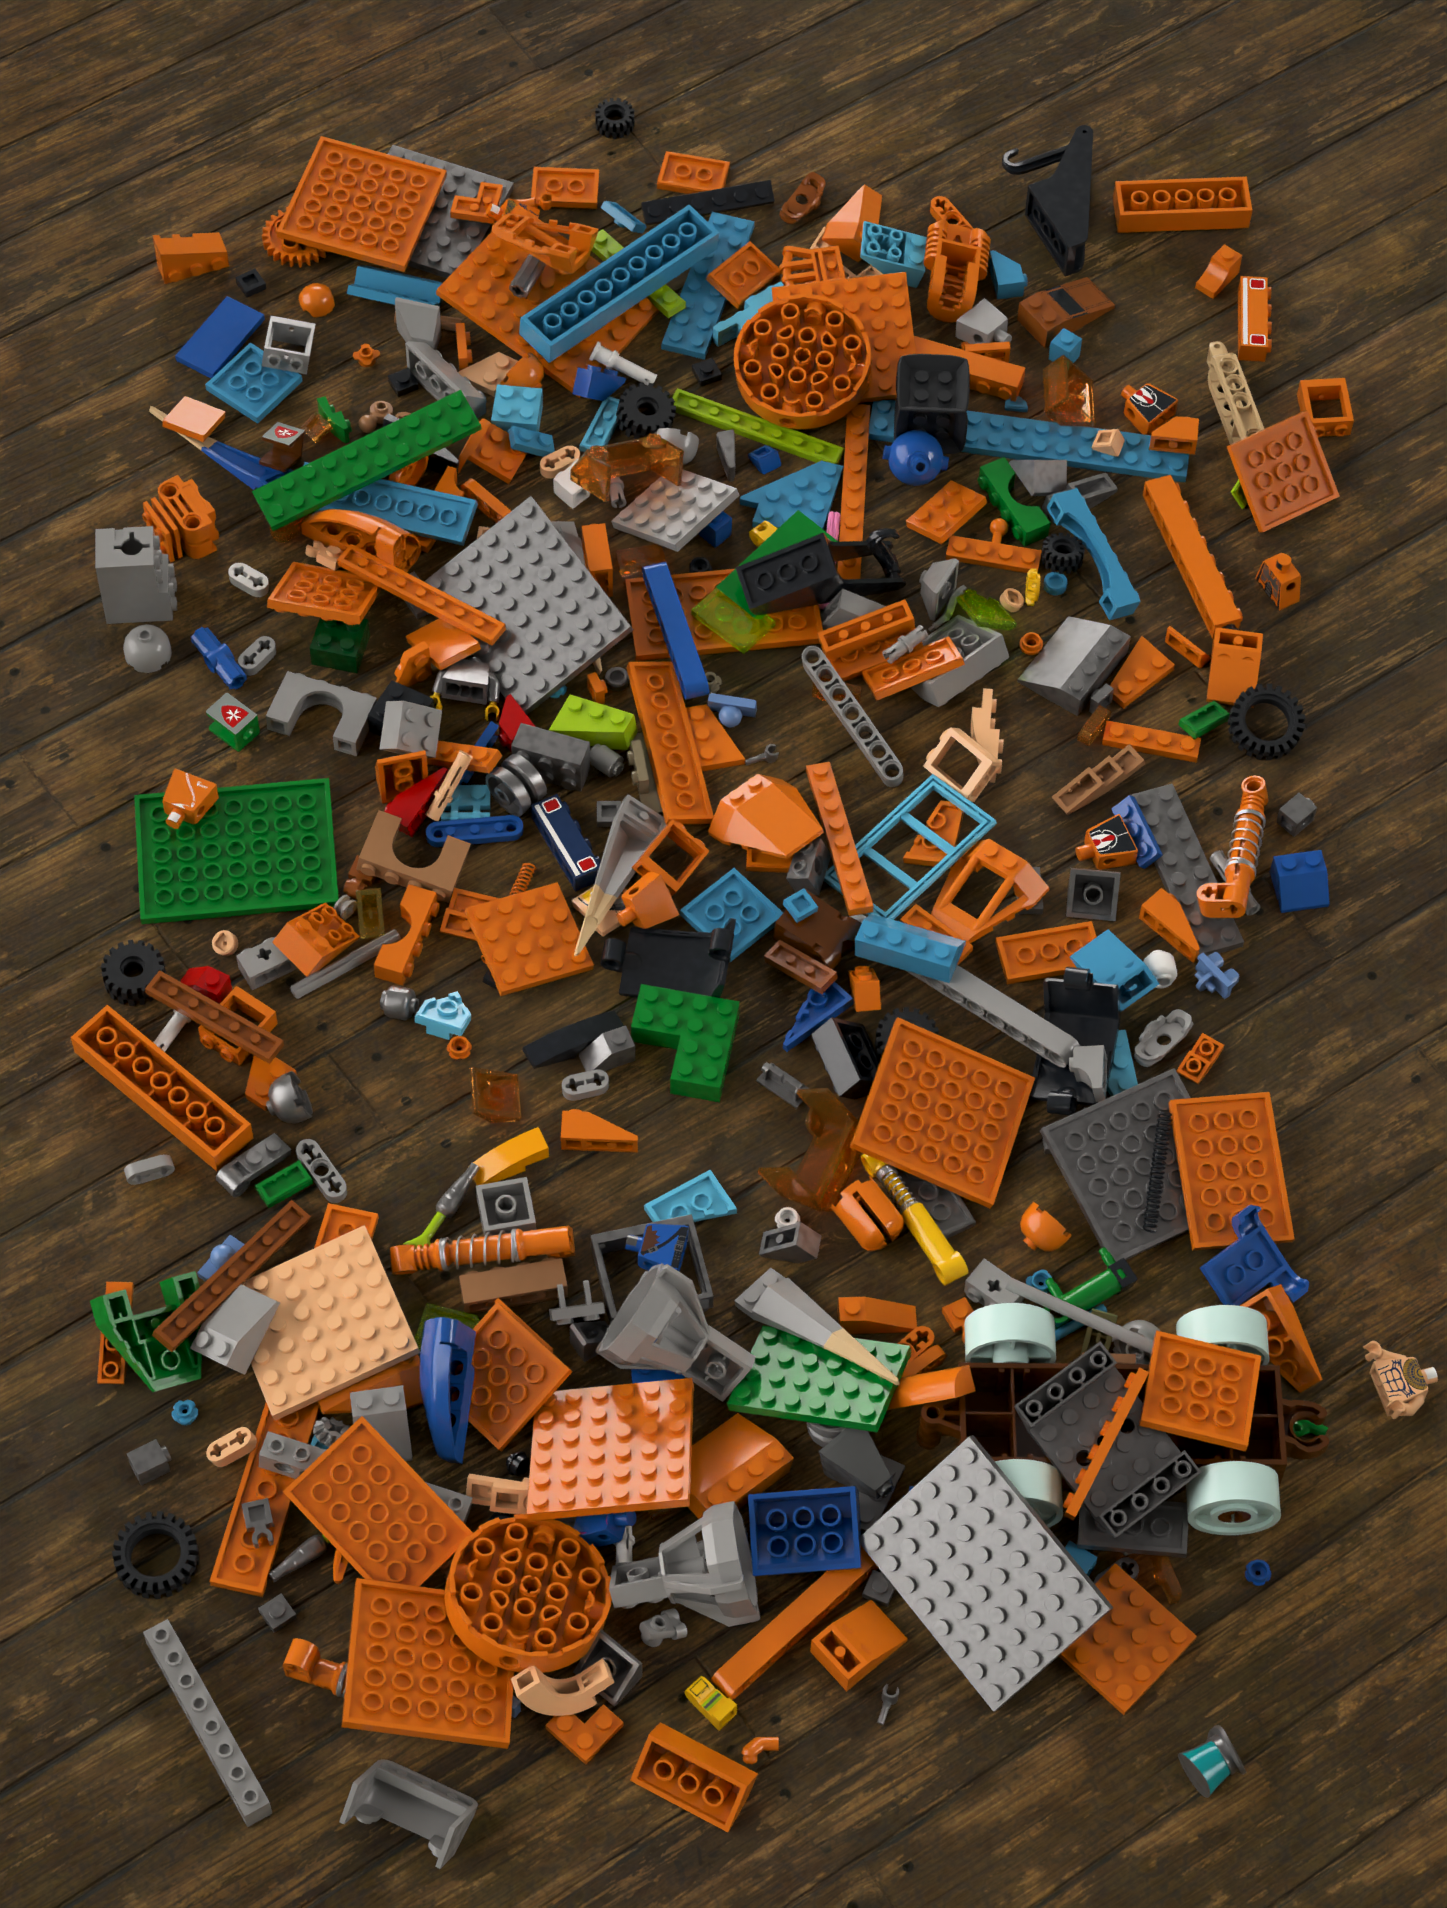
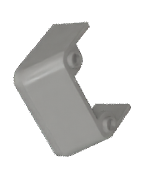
M381 1759L376 1761L353 1782L339 1822L345 1824L353 1816H356L358 1821L371 1824L383 1818L430 1840L428 1847L432 1854L438 1857L435 1867L441 1869L454 1856L475 1815L478 1803L473 1798L404 1766Z

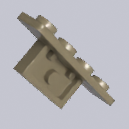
M637 733L629 746L630 751H627L629 766L633 765L634 771H631L633 786L637 785L640 802L662 815L663 811L643 733Z

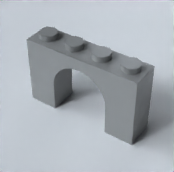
M287 671L266 714L267 729L290 736L299 716L304 710L318 704L330 705L342 713V718L333 735L334 750L357 756L369 732L368 714L376 704L377 698L368 693H359L344 686L339 687L329 684L324 680H316L306 677L301 673Z

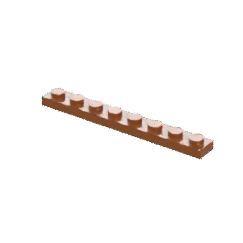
M291 1200L154 1330L152 1336L169 1351L173 1352L241 1284L243 1285L310 1220L311 1216Z

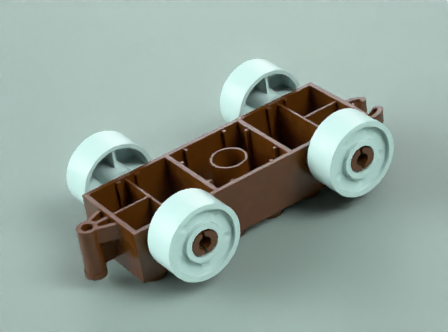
M1001 1303L985 1306L975 1310L965 1319L966 1362H959L958 1367L970 1366L976 1391L957 1398L924 1404L921 1409L916 1440L920 1447L932 1450L941 1442V1436H952L956 1438L957 1448L969 1436L973 1435L1049 1528L1062 1519V1488H1070V1486L1028 1433L1014 1406L1071 1363H1055V1320L1053 1315L1047 1310L1023 1303ZM1215 1305L1199 1308L1185 1314L1178 1320L1176 1324L1178 1336L1260 1355L1261 1363L1246 1452L1166 1432L1182 1453L1185 1450L1201 1471L1199 1475L1180 1488L1186 1489L1188 1522L1197 1530L1217 1535H1243L1259 1532L1272 1527L1281 1518L1279 1487L1287 1466V1457L1304 1460L1317 1458L1326 1452L1329 1445V1438L1325 1435H1319L1311 1440L1298 1438L1294 1434L1293 1425L1299 1420H1308L1315 1425H1322L1327 1411L1315 1402L1304 1400L1290 1401L1282 1398L1280 1365H1267L1270 1359L1267 1320L1263 1314L1254 1309L1236 1305ZM1149 1364L1115 1365V1368L1125 1380H1127L1130 1372L1136 1374L1139 1367L1146 1371L1149 1370ZM1147 1378L1137 1395L1139 1399L1142 1401V1403L1144 1399ZM1125 1419L1120 1431L1125 1434L1131 1433L1133 1431L1132 1422ZM1102 1435L1097 1439L1098 1446L1104 1438ZM1084 1451L1078 1452L1076 1455L1077 1463L1081 1466L1089 1465L1091 1461L1087 1459L1089 1454Z

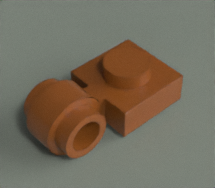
M358 855L348 873L349 879L346 880L343 893L356 900L364 898L367 885L372 887L376 876L365 875L356 869L359 859Z

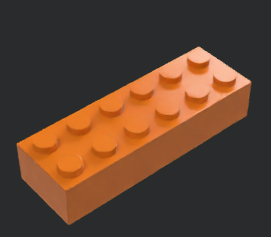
M1247 177L1115 181L1113 205L1118 233L1249 228L1252 205Z

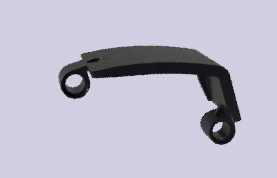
M730 918L724 928H715L712 932H687L631 927L627 949L626 943L622 940L612 938L604 941L600 964L605 969L622 973L618 992L621 996L638 998L641 984L720 998L725 986L728 963L731 957L736 919Z
M1066 967L1064 980L1045 978L1044 1019L1075 1038L1080 1046L1104 1045L1108 1058V1087L1121 1017L1119 986L1115 984L1094 983L1093 973L1090 972V969ZM1037 1054L1032 1074L1035 1080L1029 1099L1047 1101V1112L1050 1114L1069 1116L1075 1113L1078 1104L1092 1106L1099 1103L1095 1101L1093 1090L1089 1085L1076 1081L1074 1072H1070L1069 1063L1066 1067L1062 1068Z

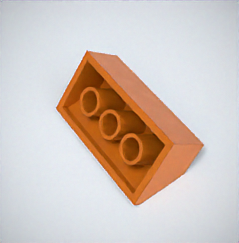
M660 1722L649 1733L630 1781L716 1827L729 1832L749 1797L758 1773Z

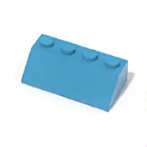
M870 914L862 921L855 938V956L950 983L966 941Z

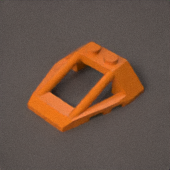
M507 213L492 226V232L499 238L511 242L548 266L559 269L560 273L568 275L575 273L588 261L599 229L570 222L569 226L557 225L558 220L549 219V223L535 222L534 217ZM539 229L570 234L568 246ZM524 230L549 245L550 248L547 246L534 245L535 241L530 239L524 241L517 235Z
M985 839L973 845L952 866L931 915L967 942L972 943L993 931V927L1005 920L1007 922L1015 918V914L1023 909L1027 911L1034 907L1049 891V886L1026 860L991 839ZM984 866L1005 880L981 915L976 919L951 904V902L973 871L978 872ZM1013 886L1015 895L1019 898L991 917Z

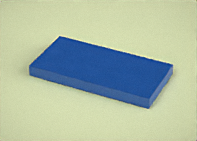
M227 296L175 355L176 361L209 378H213L265 320L264 314Z

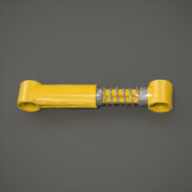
M866 1154L861 1155V1161L869 1176L878 1178L882 1182L883 1187H886L889 1196L893 1198V1202L897 1203L896 1206L900 1208L904 1223L933 1264L934 1271L941 1283L946 1286L968 1274V1268L963 1257L958 1251H954L924 1205L915 1201L916 1198L911 1197L912 1192H908L909 1188L904 1186L905 1182H901L902 1177L897 1176L898 1171L896 1168Z

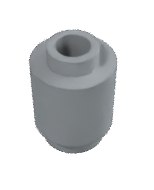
M596 744L590 750V762L596 769L608 777L618 776L624 768V758L606 745Z

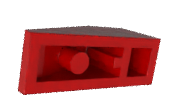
M441 768L399 793L393 801L387 804L384 812L402 818L399 831L413 837L427 817L425 813L435 798L434 793L436 789L439 790L447 776L448 769Z

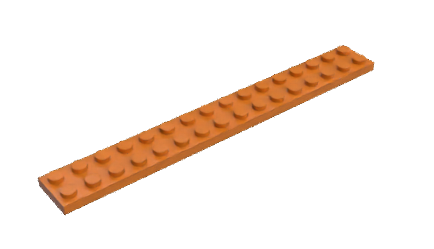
M328 1203L314 1248L364 1225L372 1240L379 1219L378 1214ZM267 1402L265 1403L255 1435L257 1443L250 1452L209 1581L211 1586L263 1597L269 1579L268 1573L271 1572L292 1501L283 1491L295 1479L260 1468L259 1453L268 1431L310 1445L313 1427L320 1412L317 1402L276 1421L271 1415ZM268 1498L274 1527L267 1529L271 1531L274 1542L273 1545H269L268 1538L261 1537L258 1540L259 1548L256 1549L252 1541V1535L255 1531L247 1533L242 1504Z

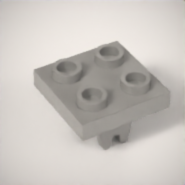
M589 1280L583 1281L586 1304L566 1307L563 1284H558L557 1291L560 1308L549 1309L550 1320H556L558 1325L574 1323L573 1318L582 1317L584 1321L600 1319L599 1314L605 1313L604 1303H592Z

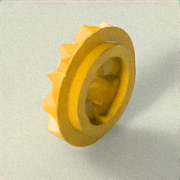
M1031 568L1027 572L1025 584V602L1027 606H1034L1035 602H1038L1040 592V574L1037 573V569Z

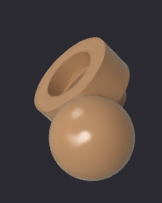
M385 401L374 402L370 406V415H364L359 419L358 425L360 430L364 433L373 432L376 429L377 423L383 424V419L387 413L393 415L392 405Z

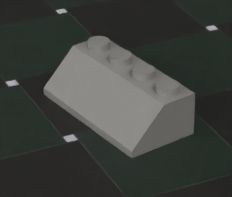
M413 341L405 343L407 368H409L416 381L436 400L461 390L477 419L486 413L487 400L485 395L480 390L477 391L468 378L462 377L453 364L446 362L438 350H434L425 343Z

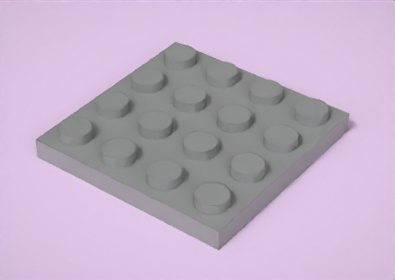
M672 466L640 496L636 497L611 522L615 529L678 552L740 495L737 488Z

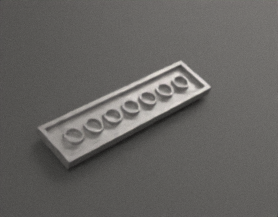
M1173 784L1132 794L1131 796L1135 797L1163 854L1154 864L1167 893H1171L1177 898L1200 947L1198 956L1202 953L1208 956L1214 952L1223 953L1243 947L1244 940L1234 918H1209L1203 916L1200 912L1197 899L1198 888L1206 883H1217Z

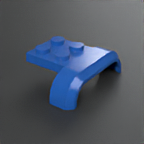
M1248 1205L1232 1217V1227L1238 1240L1200 1267V1270L1223 1305L1239 1306L1267 1284L1270 1288L1281 1284L1291 1303L1308 1292L1309 1281L1300 1278L1294 1273L1261 1223L1258 1212L1262 1210L1260 1206Z

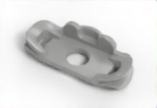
M1176 1009L1167 1017L1161 1015L1157 1020L1147 1024L1144 1032L1139 1037L1140 1043L1135 1046L1134 1058L1144 1067H1149L1160 1061L1187 1035L1194 1025L1192 1017L1183 1010ZM1160 1036H1168L1171 1038V1042L1168 1045H1160L1157 1043V1039Z

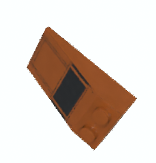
M1088 277L1037 292L1019 302L1017 320L1044 348H1047L1063 328L1073 333L1114 309L1115 304Z

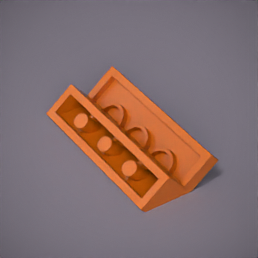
M904 599L818 632L817 635L823 653L843 682L861 676L864 670L890 659L888 657L885 660L882 652L895 644L900 636H906L915 629V622L912 612ZM922 641L913 647V650L923 647Z

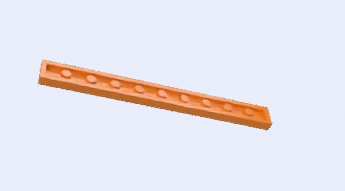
M857 404L847 414L839 542L863 540L870 405ZM862 557L838 561V574L843 579H860Z

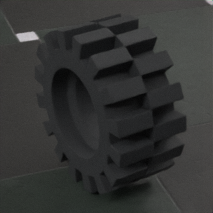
M610 98V102L606 99L603 100V104L599 103L598 108L595 110L597 131L600 130V134H605L606 138H609L610 135L613 136V139H616V136H619L620 139L624 138V134L628 136L630 131L634 129V108L632 109V105L628 104L626 100L621 102V98H617V101ZM612 116H618L622 119L613 121L609 120L608 118Z
M1055 533L1051 534V537H1046V540L1043 542L1041 562L1043 565L1045 564L1046 569L1051 568V572L1055 573L1058 570L1059 574H1063V571H1066V574H1071V570L1076 572L1077 569L1081 568L1085 546L1082 545L1083 542L1081 540H1078V537L1074 536L1071 538V534L1067 533L1066 536H1063V533H1059L1058 536Z

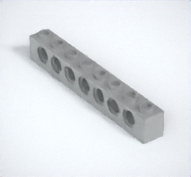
M268 1431L259 1453V1467L296 1479L326 1450ZM427 1483L466 1524L473 1497Z
M167 1619L144 1631V1637L152 1655L247 1827L271 1815L272 1809L268 1798L169 1620Z

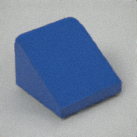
M764 445L748 454V458L762 474H766L781 466L778 451L768 445Z

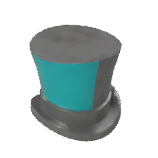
M1219 1725L1210 1729L1205 1743L1178 1754L1179 1761L1197 1791L1206 1798L1210 1797L1214 1790L1230 1774L1238 1772L1244 1775L1247 1773L1226 1732Z

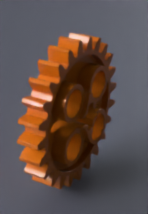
M278 210V217L271 215V221L266 220V227L262 228V242L264 250H267L268 256L273 255L274 261L281 259V265L289 262L290 267L294 263H298L300 268L303 262L311 266V260L318 263L319 256L326 258V252L329 251L302 244L303 250L299 243L277 237V229L285 214L281 210Z

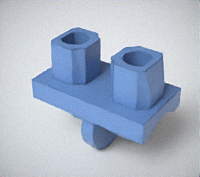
M1218 952L1208 956L1204 953L1200 954L1197 957L1199 960L1198 964L1195 966L1197 971L1195 977L1199 980L1196 988L1199 991L1207 988L1211 993L1216 990L1226 999L1230 996L1232 988L1238 983L1239 974L1232 968L1224 973L1219 969L1223 966L1224 960Z

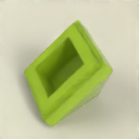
M1238 479L1231 490V495L1241 509H1243L1248 502Z

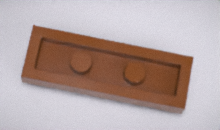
M781 940L764 955L766 963L820 994H823L838 979L836 971Z

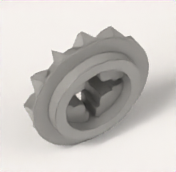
M322 1417L320 1421H316L313 1433L321 1443L330 1447L351 1426L344 1425L343 1421H336L334 1417L331 1419Z

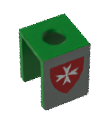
M225 693L206 710V714L214 720L209 726V731L237 752H240L260 733L258 715L229 693Z

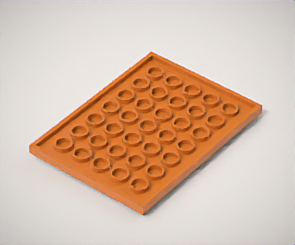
M519 204L510 212V214L534 217L535 222H542ZM539 229L568 246L569 240L558 232ZM524 230L517 235L524 241L526 239L535 241L534 245L547 246L550 248L549 245ZM491 232L438 287L436 295L520 356L528 359L527 353L531 352L542 363L544 373L570 392H573L578 367L587 369L588 365L600 367L601 372H604V369H606V366L598 361L589 360L598 341L601 342V346L621 353L659 312L648 297H646L549 363L519 334L520 317L601 263L589 256L588 261L575 273L569 275L559 272V269L552 268L546 264L527 297L519 298L513 295L512 291L509 290V286L529 253Z

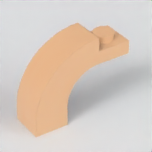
M603 1659L581 1673L567 1679L550 1678L544 1675L536 1666L528 1667L511 1678L516 1696L525 1706L535 1712L551 1716L571 1715L593 1707L597 1704L595 1695L614 1683L609 1666Z

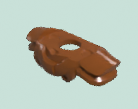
M815 172L807 174L792 196L783 204L779 213L781 219L786 223L794 224L802 217L816 210L820 206L821 196L824 193L825 179ZM800 195L805 196L808 203L799 204L796 201V197Z

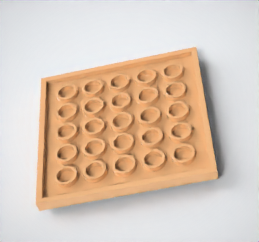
M365 1225L248 1279L243 1284L256 1292L280 1302L251 1362L275 1421L420 1353Z

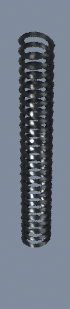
M1159 1111L1157 1115L1159 1117L1156 1124L1158 1128H1156L1157 1133L1154 1139L1155 1147L1152 1153L1154 1157H1152L1153 1162L1150 1168L1151 1176L1148 1182L1150 1186L1148 1187L1147 1206H1145L1146 1211L1144 1212L1145 1220L1142 1226L1145 1231L1150 1233H1156L1157 1231L1148 1230L1145 1228L1146 1226L1150 1228H1157L1158 1226L1156 1224H1146L1145 1222L1158 1223V1220L1147 1219L1146 1217L1158 1218L1159 1216L1157 1214H1147V1212H1160L1157 1210L1160 1208L1157 1204H1160L1161 1201L1157 1199L1162 1197L1157 1194H1161L1162 1191L1157 1189L1163 1188L1161 1185H1152L1151 1183H1164L1162 1180H1152L1151 1178L1164 1179L1162 1175L1165 1172L1162 1170L1166 1168L1162 1165H1165L1166 1162L1162 1160L1167 1158L1161 1155L1168 1154L1166 1151H1156L1155 1149L1168 1150L1166 1146L1169 1143L1166 1141L1169 1140V1137L1166 1136H1169L1170 1133L1166 1131L1171 1129L1165 1126L1172 1125L1170 1123L1172 1121L1170 1118L1172 1113Z

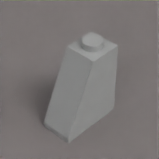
M842 589L821 611L823 630L829 629L886 606Z

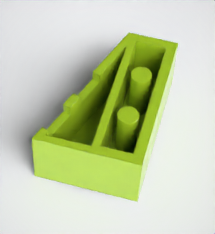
M571 694L549 729L552 732L588 741L590 746L600 744L601 746L606 745L610 749L628 750L631 741H633L638 732L634 714Z

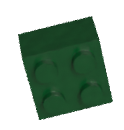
M320 617L310 645L311 664L357 674L370 638L368 619L363 618L360 625H348L343 621H325Z

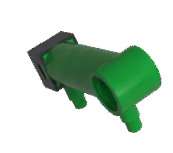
M1103 1247L1099 1250V1253L1107 1266L1105 1271L1063 1294L1052 1278L1045 1280V1283L1052 1296L1087 1311L1113 1295H1119L1133 1287L1138 1278L1125 1258L1116 1262L1111 1253ZM1046 1307L1043 1308V1309L1047 1310L1048 1312H1050V1310H1051V1309H1048V1308H1046ZM1060 1314L1061 1318H1054L1055 1330L1072 1319Z

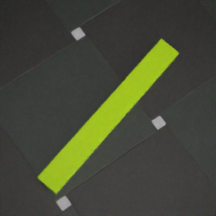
M678 388L672 397L675 401L673 406H676V413L726 431L733 429L737 435L815 463L825 461L839 464L845 452L843 447L790 428L775 425L765 419Z

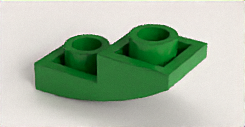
M326 396L317 398L318 412L326 427L339 440L349 443V433L352 432L349 419H344L342 411L335 412L333 404L329 405Z

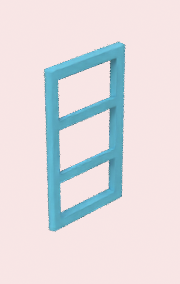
M932 774L855 845L859 858L865 855L910 889L886 912L873 903V912L866 914H875L894 920L997 824L996 820ZM933 790L980 823L956 847H953L909 814ZM899 821H903L947 854L918 882L871 848ZM833 865L826 871L824 882L843 895Z

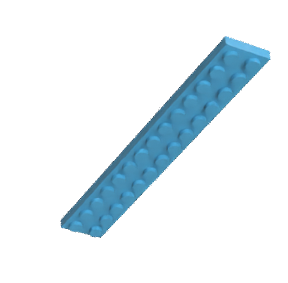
M881 400L873 402L868 439L893 443L896 401ZM967 411V435L962 451L965 453L1017 460H1067L1068 467L1148 478H1160L1171 475L1174 481L1186 482L1189 454L1149 450L1151 435L1120 431L1125 442L1119 456L1116 457L1091 448L1098 431L1107 429Z

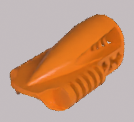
M945 220L937 221L928 227L924 255V266L931 270L927 309L934 318L940 321L956 322L957 319L973 307L977 283L987 276L991 239L982 229H969L960 225L948 224Z

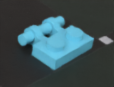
M458 785L452 795V802L448 803L444 810L451 812H443L441 821L490 817V812H481V810H490L491 792L488 786Z

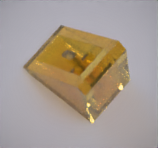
M381 888L356 890L360 939L381 937L385 934Z

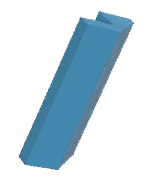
M359 265L357 266L355 282L348 285L347 294L394 305L395 299L398 297L441 306L443 299L436 295V290L443 282L372 266Z

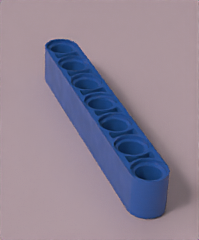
M661 562L642 567L643 579L685 700L709 695L708 681L667 563Z

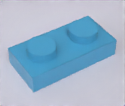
M514 425L508 430L511 449L542 457L555 452L552 435Z

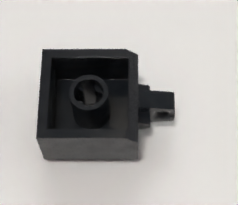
M391 680L368 714L369 731L379 736L382 735L387 701H407L434 708V699Z

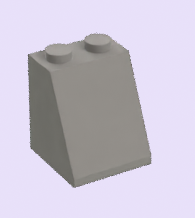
M403 1385L351 1392L353 1424L363 1416L405 1461L413 1460Z

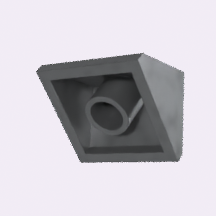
M1011 460L1009 462L1031 496H1047L1067 488V460Z
M1071 868L1066 917L1115 921L1120 872Z
M601 1629L587 1654L580 1659L573 1673L577 1675L603 1659L609 1666L614 1683L598 1694L610 1704L616 1706L642 1678V1663Z

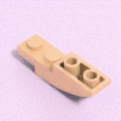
M983 688L981 708L972 707L971 738L998 759V753L1002 754L1004 739H999L1000 729H995V719L991 718V713H996L997 699H992L993 689ZM976 756L978 764L980 765L982 761ZM1002 764L992 776L990 782L995 783L996 773L1001 774Z
M469 1474L466 1495L473 1497L472 1504L490 1506V1511L527 1514L529 1478L524 1477L523 1481L520 1482Z

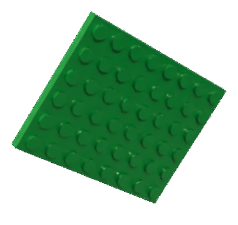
M329 778L217 788L219 798L197 824L182 821L178 829H174L166 823L169 815L165 813L163 806L165 792L134 795L141 924L314 909L325 902L329 906L334 907L338 901Z

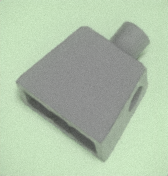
M985 298L956 320L955 337L970 344L1008 341L1010 343L1012 340V336L1007 333V317Z

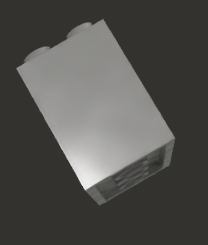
M153 526L127 527L122 530H115V528L96 529L95 568L106 623L173 620V611H177V598L175 597L177 580L174 563L169 564L168 554H162L159 535L155 536Z

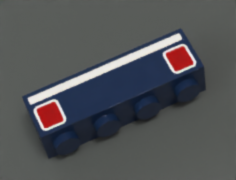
M556 794L532 804L531 818L575 892L594 884L601 859L598 856H594L590 841L581 835L580 825L576 819L572 820L567 803L565 801L562 802Z

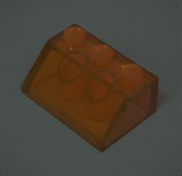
M1062 355L1043 369L1045 414L1050 420H1054L1060 426L1093 427L1096 424L1093 380L1065 355Z

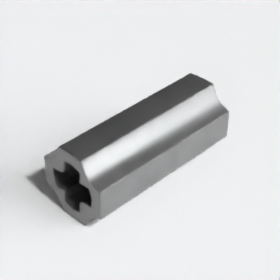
M529 254L509 286V290L512 291L513 295L519 298H526L546 264Z

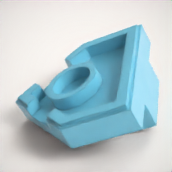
M458 991L448 994V997L425 1000L415 1015V1023L425 1025L427 1034L450 1040L453 1034L462 1036L471 1021V1013L464 1006Z

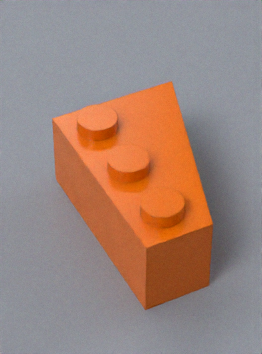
M219 232L193 233L192 237H180V234H173L172 238H160L159 235H153L157 265L165 284L229 267L228 253Z

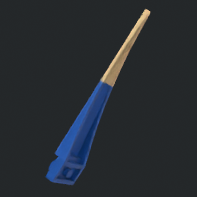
M150 406L149 412L163 422L167 414ZM180 434L253 490L293 471L289 469L287 472H282L259 464L261 458L230 447L210 437L201 442Z

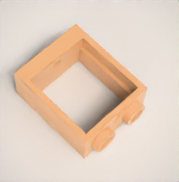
M950 727L940 736V742L937 747L928 753L927 761L923 767L966 799L975 802L1002 763L960 728ZM955 740L982 761L964 787L938 767V764Z

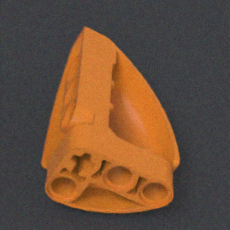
M341 509L322 510L312 513L301 524L303 535L314 541L321 542L325 547L331 545L345 551L350 544H353L406 573L416 563L421 553V545L415 535L387 520L359 511Z

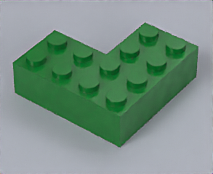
M641 984L631 1024V1038L636 1043L677 1050L670 1078V1094L720 1102L739 1019L740 1001Z

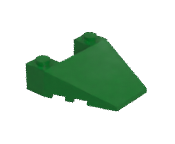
M196 1271L159 1282L166 1307L133 1315L126 1289L90 1300L96 1326L152 1392L201 1379L202 1354L190 1349L201 1325L173 1352L169 1351L152 1336L154 1330L200 1287Z

